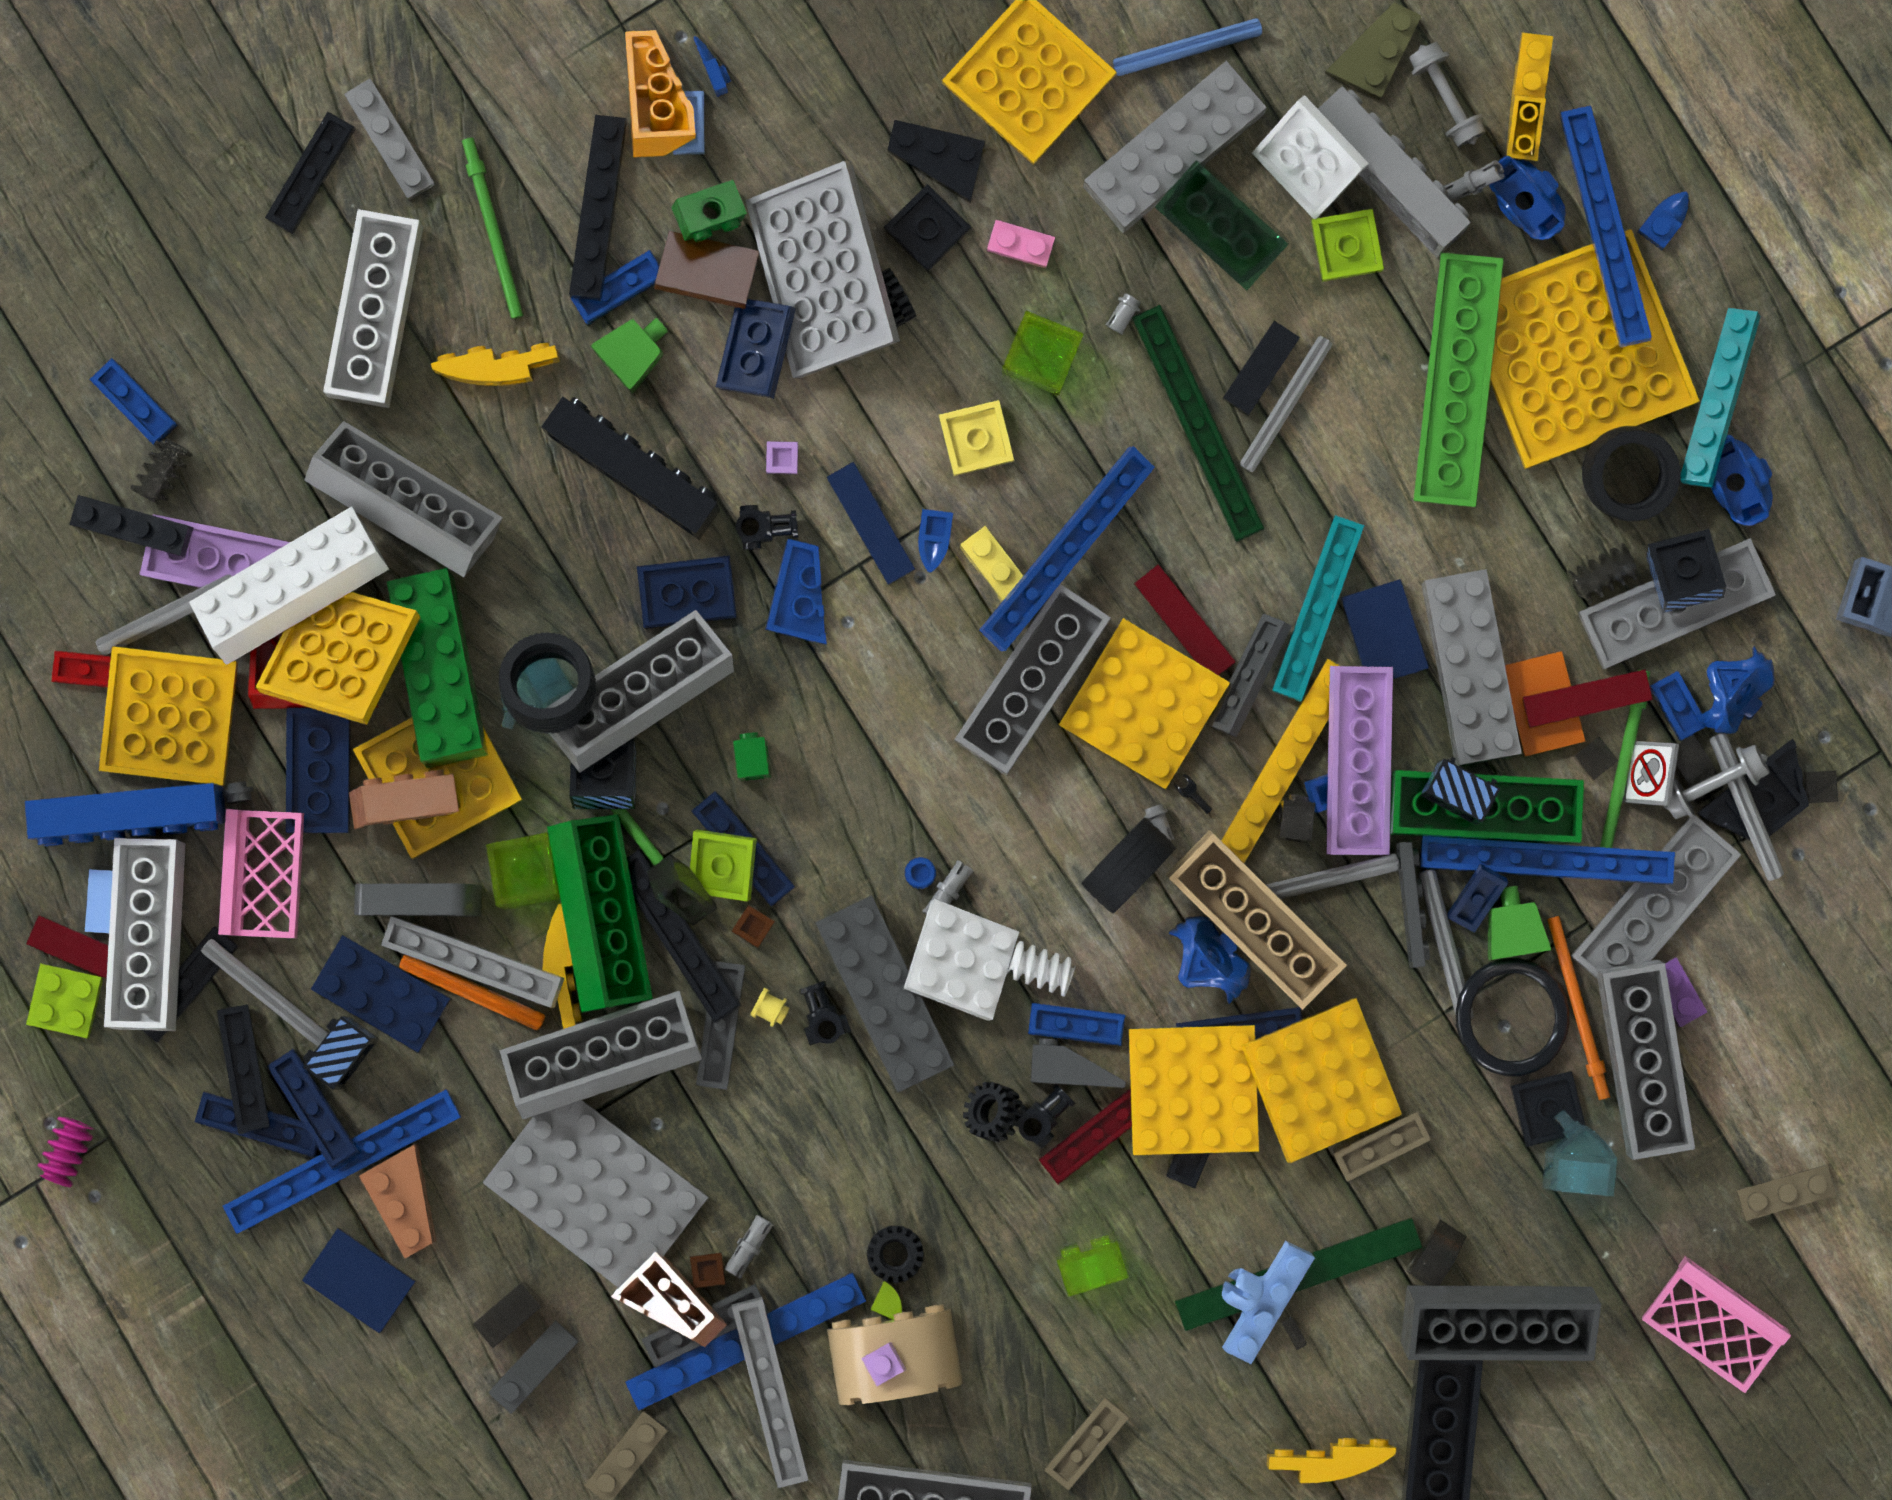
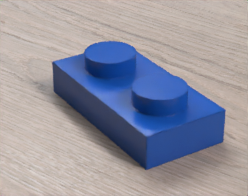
M1678 671L1650 686V690L1679 741L1706 727L1704 723L1698 722L1697 717L1702 713Z

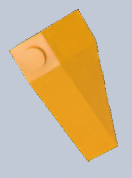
M657 31L625 32L633 157L665 156L696 138L694 109L682 89L679 77L676 76L670 64V58Z

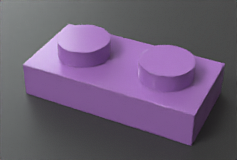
M1676 957L1666 962L1665 966L1674 1021L1679 1028L1707 1013V1010Z

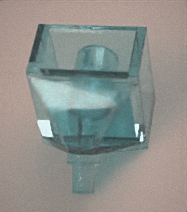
M556 658L540 659L527 666L517 682V693L521 700L528 706L540 709L546 708L573 690ZM503 705L502 710L505 713L501 727L513 730L516 720L507 711L505 705Z
M1565 1110L1561 1111L1555 1116V1119L1564 1128L1563 1133L1565 1137L1546 1150L1542 1188L1553 1191L1614 1197L1617 1157L1595 1131L1588 1126L1581 1125L1578 1121L1574 1122Z

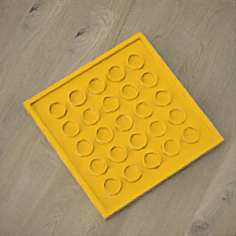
M1632 229L1624 231L1650 328L1651 341L1620 348L1593 244L1502 278L1490 383L1524 470L1593 444L1598 437L1609 430L1623 426L1637 427L1700 402Z

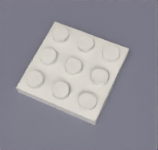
M1305 95L1292 106L1252 152L1258 161L1313 219L1319 218L1369 164Z
M934 899L930 902L904 989L984 1020H993L1019 932Z

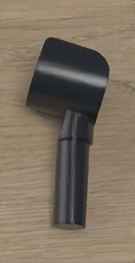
M1183 774L1188 780V785L1185 788H1179L1174 783L1175 789L1181 796L1185 798L1190 797L1208 814L1212 808L1196 791L1197 785L1191 777Z

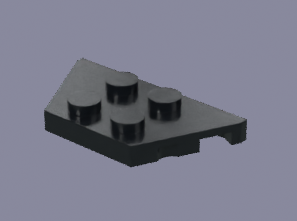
M1790 739L1767 757L1766 764L1770 773L1762 777L1758 785L1755 786L1748 775H1744L1769 837L1809 806L1807 793L1802 782L1803 774L1801 767H1799L1796 753L1797 746L1794 739ZM1729 788L1697 812L1699 817L1751 841Z

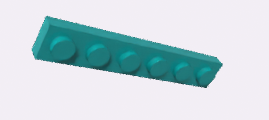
M1728 308L1682 467L1680 481L1683 484L1710 488L1713 486L1761 318L1758 311Z
M1337 515L1334 516L1272 692L1300 702L1302 701L1364 525Z

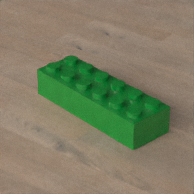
M448 568L386 581L390 603L416 610L420 615L419 621L401 655L420 761L426 768H432L488 755L454 576Z
M1403 770L1392 772L1390 835L1562 844L1581 843L1584 780L1474 774L1486 781H1491L1492 778L1497 780L1495 786L1500 788L1484 821L1474 825L1420 796L1432 772Z
M619 815L571 820L548 826L547 830L581 1013L652 1000L653 997Z

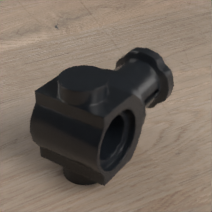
M758 505L740 506V517L736 522V529L739 537L742 539L744 551L762 549L761 544L772 542L773 537L792 535L793 538H798L796 510H791L790 514L771 515L770 511H759ZM754 520L759 524V530L755 535L749 536L742 532V526L746 521Z
M826 981L799 990L800 995H804L810 1012L806 1015L809 1026L804 1028L810 1046L820 1042L825 1044L834 1043L841 1035L851 1032L846 1014L839 1016L836 1005H830L824 988L827 985ZM814 993L817 994V997H818V1000H819V1003H820V1007H818V1005H817L816 999H815V997H814ZM824 1021H832L836 1026V1034L831 1039H825L819 1034V1026Z
M1057 1084L1053 1086L1054 1091L1043 1102L1039 1103L1036 1101L1029 1109L1025 1105L1018 1109L1023 1111V1117H1017V1121L1021 1122L1018 1127L1020 1134L1026 1140L1034 1141L1041 1149L1054 1137L1051 1130L1058 1124L1056 1119L1069 1106L1073 1107L1076 1104ZM1058 1099L1061 1100L1052 1110H1049ZM1029 1118H1037L1041 1122V1131L1035 1136H1030L1024 1131V1123Z

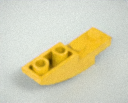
M1521 32L1512 89L1506 156L1538 161L1553 36Z
M549 343L531 346V351L519 354L518 350L504 352L500 354L501 359L497 360L492 348L486 349L485 346H477L468 349V354L456 357L455 353L438 356V361L431 363V367L436 374L451 380L475 385L503 386L531 382L533 378L530 369L558 363L560 358L556 346H549Z
M558 904L546 936L542 970L565 978L557 999L563 1029L577 1025V1022H582L583 1020L579 1003L574 1004L572 991L577 990L573 972L568 973L567 967H572L573 964L562 905Z
M1338 1438V1443H1330V1456H1325V1450H1306V1455H1294L1293 1449H1275V1454H1267V1468L1269 1470H1298V1481L1300 1483L1336 1481L1366 1472L1396 1455V1447L1388 1445V1439H1370L1369 1444H1357L1356 1438Z

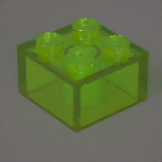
M1026 310L1002 367V373L1060 396L1084 334Z
M547 832L486 844L495 905L497 907L508 910L560 899Z
M1105 1235L1090 1240L1091 1246L1079 1249L1077 1244L1060 1250L1061 1256L1055 1258L1068 1297L1129 1278L1116 1239L1110 1240L1109 1236Z

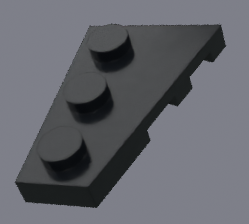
M894 120L887 151L916 170L922 171L935 179L944 187H948L958 193L962 198L971 203L985 141Z

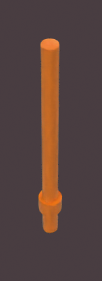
M1552 917L1547 919L1587 1058L1588 1064L1585 1066L1588 1077L1592 1076L1598 1100L1610 1098L1604 1075L1607 1072L1604 1060L1600 1061L1560 917Z

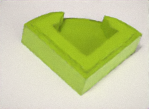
M883 1281L871 1310L894 1320L893 1314L902 1313L901 1300L894 1287L888 1282Z

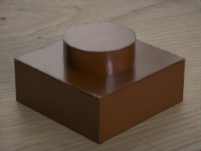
M748 905L732 932L759 948L775 921Z
M722 1252L690 1256L694 1288L726 1284Z

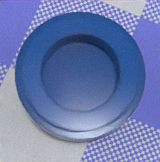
M914 858L905 868V878L914 888H927L935 880V866L926 858Z

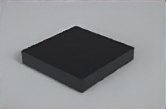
M927 184L884 226V230L928 272L971 230V226Z
M1572 1071L1510 1086L1525 1147L1587 1132Z

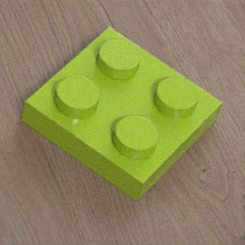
M1373 209L1311 220L1322 282L1382 272L1384 270Z
M698 829L693 831L688 893L746 902L751 900L757 838Z
M40 964L26 1025L89 1038L103 977Z

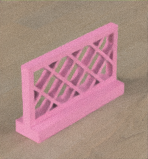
M226 809L218 935L297 939L304 813ZM250 817L261 818L268 826L257 838L249 831ZM267 818H276V820L271 823ZM285 819H295V832L286 840L276 827ZM273 832L282 844L270 855L260 842L269 833ZM248 838L252 841V843L249 846ZM293 841H294V848L290 845V843H292ZM254 847H257L266 859L254 870L247 862V854ZM287 848L293 855V864L284 871L274 858ZM271 863L280 876L268 886L258 873ZM246 870H248L249 873H250L247 877H246ZM291 872H292V880H291V878L288 876ZM255 878L264 891L252 901L246 895L245 887L247 883ZM285 879L291 886V895L282 903L272 890ZM269 894L278 907L266 918L256 905ZM246 901L248 906L244 908V903ZM253 909L262 922L254 930H243L244 916ZM282 910L289 917V932L278 931L270 922ZM265 926H267L271 931H261V930H262Z
M1685 1256L1672 1278L1642 1316V1320L1739 1390L1746 1393L1780 1346H1784L1790 1338V1332L1782 1324ZM1680 1279L1691 1285L1692 1298L1674 1300L1673 1288ZM1696 1290H1698L1705 1296L1697 1297ZM1670 1293L1671 1301L1663 1302ZM1712 1300L1717 1304L1719 1316L1700 1319L1698 1302ZM1694 1303L1697 1319L1678 1322L1675 1305ZM1672 1306L1673 1323L1660 1324L1652 1318L1658 1308ZM1722 1308L1730 1314L1722 1315ZM1723 1320H1740L1743 1323L1745 1334L1726 1337ZM1720 1321L1722 1338L1704 1340L1701 1324ZM1698 1324L1700 1341L1687 1343L1681 1339L1679 1327ZM1747 1326L1754 1330L1756 1333L1748 1334ZM1669 1328H1676V1334H1677V1335H1675L1673 1332H1671V1331L1668 1330V1329H1669ZM1763 1337L1772 1343L1766 1353L1752 1355L1749 1339ZM1746 1340L1748 1356L1729 1358L1727 1342ZM1723 1343L1726 1359L1710 1360L1706 1356L1705 1345ZM1701 1346L1702 1353L1696 1350L1694 1347ZM1754 1360H1760V1361L1757 1363V1365L1754 1367L1753 1361H1754ZM1749 1361L1751 1373L1744 1382H1741L1732 1375L1731 1364ZM1720 1365H1727L1728 1372L1720 1367Z

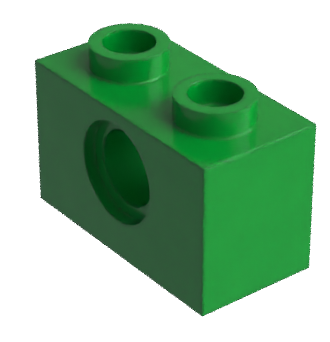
M734 180L678 198L671 207L685 241L695 239V242L706 240L713 235L712 232L723 229L724 232L732 231L741 226L740 222L747 215ZM712 208L717 213V218H707L703 209Z
M758 732L739 734L740 740L733 741L737 778L739 781L771 778L768 746L765 737H760Z

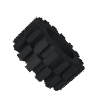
M888 268L882 271L895 324L898 328L917 316L897 277Z
M995 1082L982 1083L983 1087L977 1085L974 1088L976 1094L969 1093L968 1097L971 1099V1102H965L964 1107L968 1108V1112H963V1118L968 1119L965 1122V1126L970 1128L969 1132L977 1137L993 1142L1005 1141L1008 1139L1007 1134L1011 1136L1015 1134L1013 1127H1019L1021 1122L1017 1121V1117H1023V1111L1018 1110V1108L1023 1106L1022 1101L1017 1100L1020 1096L1018 1093L1013 1092V1089ZM997 1101V1115L994 1118V1120L989 1123V1110L991 1106Z
M899 1225L887 1226L879 1230L870 1240L867 1250L868 1264L874 1274L883 1281L893 1283L905 1282L915 1276L921 1268L924 1257L923 1245L919 1237L909 1228L907 1229ZM891 1242L902 1243L908 1251L907 1260L900 1266H890L883 1258V1250Z

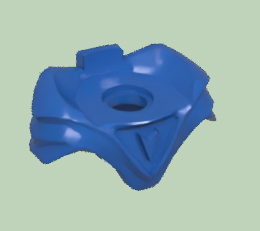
M1510 156L1500 159L1498 162L1503 167L1505 177L1489 186L1497 198L1502 213L1509 221L1523 229L1533 239L1544 240L1558 234L1564 227L1566 212L1565 205L1556 191L1559 186L1557 181L1548 171L1541 172L1528 161L1513 159ZM1521 192H1529L1534 198L1532 207L1527 210H1522L1516 205V197Z
M1727 435L1711 488L1714 496L1721 506L1728 511L1732 520L1741 525L1752 526L1763 522L1769 516L1773 500L1769 484L1772 472L1766 460L1763 458L1759 459L1749 445L1734 439L1732 435ZM1734 473L1740 474L1745 481L1744 487L1737 492L1729 490L1726 485V479Z
M1753 646V656L1747 660L1712 662L1707 668V677L1710 681L1709 687L1713 694L1714 702L1711 709L1697 717L1698 722L1704 723L1708 728L1715 729L1717 733H1736L1743 718L1752 719L1763 704L1759 698L1774 685L1772 659L1767 660L1762 652H1758L1756 647Z
M1187 917L1185 922L1177 924L1174 929L1169 931V934L1179 938L1183 945V959L1178 975L1179 981L1183 986L1187 988L1201 986L1220 988L1225 991L1229 1004L1234 998L1240 996L1243 989H1247L1251 972L1249 963L1235 953L1239 947L1224 932L1219 935L1209 917Z

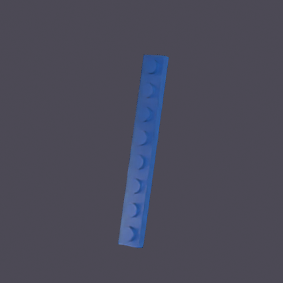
M1590 105L1561 112L1560 119L1619 346L1621 348L1651 341L1650 328L1592 107Z
M1134 446L1127 448L979 629L1000 651L1008 649L1155 468Z
M1422 836L1420 868L1475 872L1479 865L1482 864L1496 873L1672 885L1675 852Z
M448 1089L352 1138L360 1154L335 1171L331 1169L321 1154L223 1205V1208L236 1234L462 1116Z
M853 1272L767 1313L774 1345L866 1302ZM737 1328L713 1339L706 1347L701 1345L658 1367H654L627 1380L625 1383L638 1411L745 1360Z

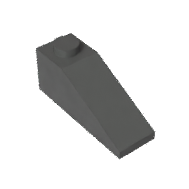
M1040 1038L1039 1045L1033 1044L1030 1082L1125 1088L1126 1081L1069 1048L1058 1046V1039Z
M555 1320L488 1393L512 1414L579 1341Z

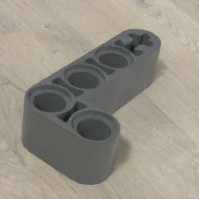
M458 883L355 884L354 915L481 917L482 885Z

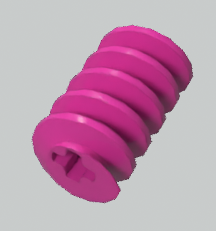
M58 1116L57 1120L64 1127L53 1128L52 1131L59 1139L47 1141L54 1150L53 1152L43 1151L42 1155L49 1162L38 1163L37 1166L44 1172L43 1175H40L41 1177L70 1188L73 1183L66 1176H76L78 1174V1171L72 1164H82L83 1159L77 1153L87 1152L88 1148L82 1141H92L93 1136L87 1129H95L75 1119Z

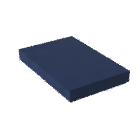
M748 299L746 309L735 307L715 387L721 390L774 399L796 308Z
M730 556L637 566L644 629L672 626L695 610H697L705 622L737 618Z
M1401 579L1340 598L1362 667H1393V680L1429 668Z
M337 1228L302 1280L379 1334L383 1331L416 1282L415 1279L340 1228Z

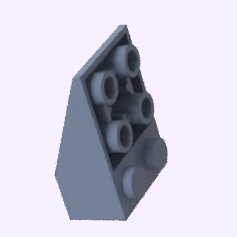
M1864 557L1856 559L1853 563L1836 620L1892 638V566Z

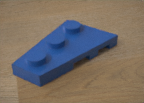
M787 539L765 630L827 645L818 546Z

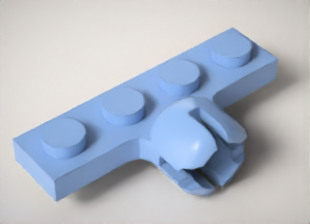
M1285 1241L1267 1273L1263 1276H1256L1242 1268L1235 1269L1228 1275V1277L1236 1280V1284L1233 1285L1225 1281L1222 1288V1297L1227 1304L1241 1310L1242 1313L1222 1346L1225 1352L1252 1364L1315 1259L1310 1252Z

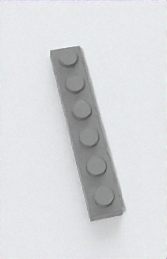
M397 916L390 917L381 946L550 1008H555L565 979Z
M759 1297L732 1304L777 1487L781 1488L808 1481L763 1298Z

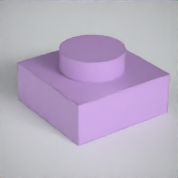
M767 441L766 474L798 475V442Z
M891 1342L861 1358L876 1386L906 1370Z

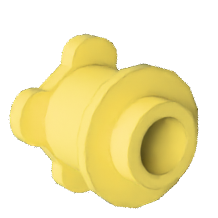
M764 988L750 1015L754 1018L759 1016L771 1023L770 1026L773 1027L776 1022L779 1024L783 1023L790 1008L785 1006L786 998L781 1000L769 994V990Z

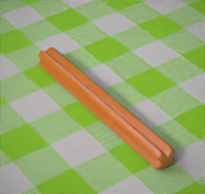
M406 954L401 959L399 965L401 970L529 1028L539 1030L544 1023L545 1015L444 968Z

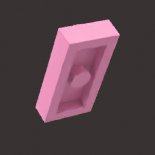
M995 220L987 251L1046 268L1055 237Z

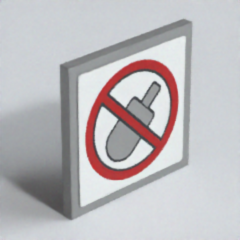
M1635 741L1623 803L1670 806L1679 744Z

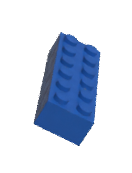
M207 783L25 801L28 839L36 840L38 845L58 846L63 845L62 839H69V842L89 843L94 842V836H100V839L114 840V838H125V833H132V836L152 837L156 836V830H163V833L183 834L187 833V827H194L195 830L200 831L219 830L218 824H225V798L222 795L224 786Z

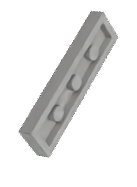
M371 78L344 94L407 199L410 201L433 187L435 183Z

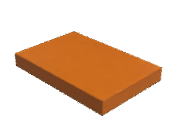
M1562 651L1505 665L1523 757L1586 742L1579 717L1532 728L1528 726L1522 697L1571 686Z

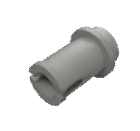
M1126 293L1122 298H1118L1120 302L1109 321L1105 324L1123 335L1135 312L1140 311L1138 307L1141 304L1140 301Z
M1162 804L1145 809L1146 816L1144 817L1152 822L1170 841L1174 840L1175 838L1165 814L1168 810L1164 809Z

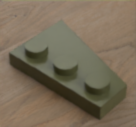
M1394 2L1325 71V74L1381 100L1422 15Z

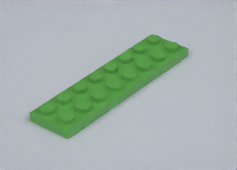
M1441 252L1413 501L1477 507L1504 258Z

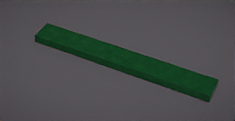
M1161 305L1133 316L1132 321L1235 542L1237 543L1263 531L1264 526Z
M1410 1217L1311 1252L1315 1259L1295 1292L1422 1248L1413 1219ZM1269 1268L1254 1272L1252 1274L1256 1276H1263L1265 1273H1267ZM1236 1280L1229 1281V1283L1235 1285ZM1223 1284L1175 1300L1185 1331L1241 1312V1310L1224 1301L1222 1297Z

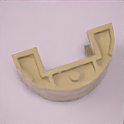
M944 1304L925 1307L926 1313H921L920 1316L913 1317L912 1311L893 1314L894 1320L882 1322L881 1316L862 1319L863 1325L860 1326L858 1324L851 1325L850 1320L832 1322V1328L827 1329L839 1405H852L856 1401H862V1404L889 1401L938 1392V1388L941 1387L950 1389L962 1385L963 1381L951 1309L944 1310ZM891 1342L906 1370L876 1386L861 1358Z

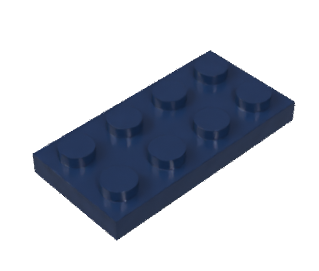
M287 708L286 812L304 813L303 833H350L351 720L312 708ZM286 819V833H294L295 819Z
M342 935L311 987L312 991L420 1053L451 1000L450 997Z

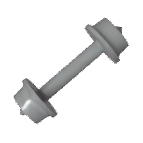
M1437 42L1427 46L1420 45L1418 51L1409 57L1413 66L1411 73L1413 76H1417L1428 71L1456 123V126L1445 133L1446 137L1452 138L1457 147H1462L1468 143L1475 145L1477 138L1486 132L1482 124L1483 115L1477 114L1467 119L1442 73L1439 64L1449 58L1450 54L1444 52Z
M1756 745L1744 749L1738 747L1736 751L1741 763L1686 790L1683 789L1680 782L1675 778L1670 806H1664L1663 808L1669 810L1675 819L1686 815L1693 817L1695 813L1690 801L1745 774L1748 775L1751 782L1756 786L1762 777L1770 773L1766 764L1768 756L1761 754Z

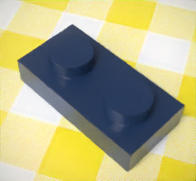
M1480 864L1447 912L1448 919L1475 933L1507 886V878Z

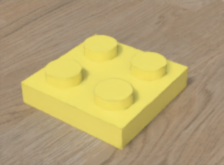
M999 400L939 415L954 476L1014 462Z

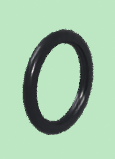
M1521 958L1499 959L1489 962L1478 969L1466 981L1459 994L1456 1006V1028L1460 1041L1468 1055L1486 1070L1507 1077L1531 1074L1548 1065L1560 1052L1567 1038L1570 1025L1568 1002L1557 979L1542 966ZM1517 973L1532 978L1547 991L1554 1007L1555 1023L1547 1044L1538 1053L1520 1061H1507L1491 1055L1479 1044L1471 1026V1008L1478 991L1486 982L1503 974Z

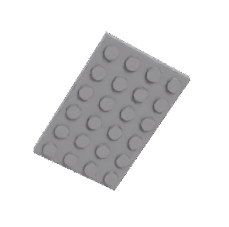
M842 161L745 200L772 302L796 308L786 348L793 378H802L900 341L852 161Z
M583 1100L533 1116L483 1181L484 1185L618 1288L655 1252L664 1256L709 1198Z

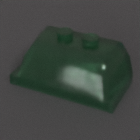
M1196 160L1155 206L1161 214L1246 291L1252 287L1290 244L1285 235L1213 169L1199 160Z

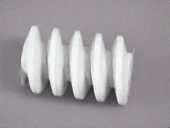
M1019 941L1007 974L1010 970H1013V980L1016 981L1022 974H1025V984L1027 985L1034 978H1037V988L1039 989L1046 982H1049V992L1051 993L1058 986H1061V996L1065 997L1075 967H1071L1070 957H1067L1060 964L1058 953H1055L1048 960L1046 949H1043L1037 956L1035 945H1031L1025 952L1024 942Z

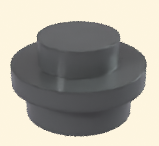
M246 781L227 784L228 790L222 791V795L226 796L227 804L252 800L251 792H254L253 787H247Z

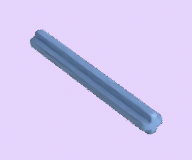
M1255 18L1116 58L1113 60V67L1117 72L1116 75L1122 76L1258 37L1262 34V26L1259 19Z

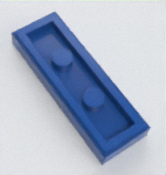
M648 250L604 278L601 301L571 298L588 326L654 286L660 265L652 252Z
M113 358L89 379L155 447L178 426Z
M1032 1003L1028 1034L1122 1046L1125 1015Z

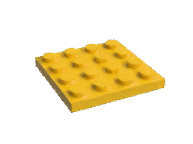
M1015 0L943 78L942 84L1034 165L1114 78L1117 72L1037 0Z
M350 592L283 632L256 688L260 693L367 725L419 621L420 615L413 609Z
M1123 618L1059 723V726L1166 790L1230 682Z
M113 646L99 771L225 785L238 661L234 660L226 665L222 659Z
M412 717L353 749L368 779L382 778V783L394 782V776L413 774V779L425 778V772L443 770L444 775L453 774L458 812L451 815L393 822V826L411 859L419 857L523 800L484 726L483 730L488 755L432 768H426L420 761Z
M1357 998L1347 1000L1242 1045L1243 1052L1287 1163L1297 1161L1402 1115Z
M1255 1025L1129 1029L1133 1155L1259 1152L1257 1085L1242 1049V1045L1255 1040Z

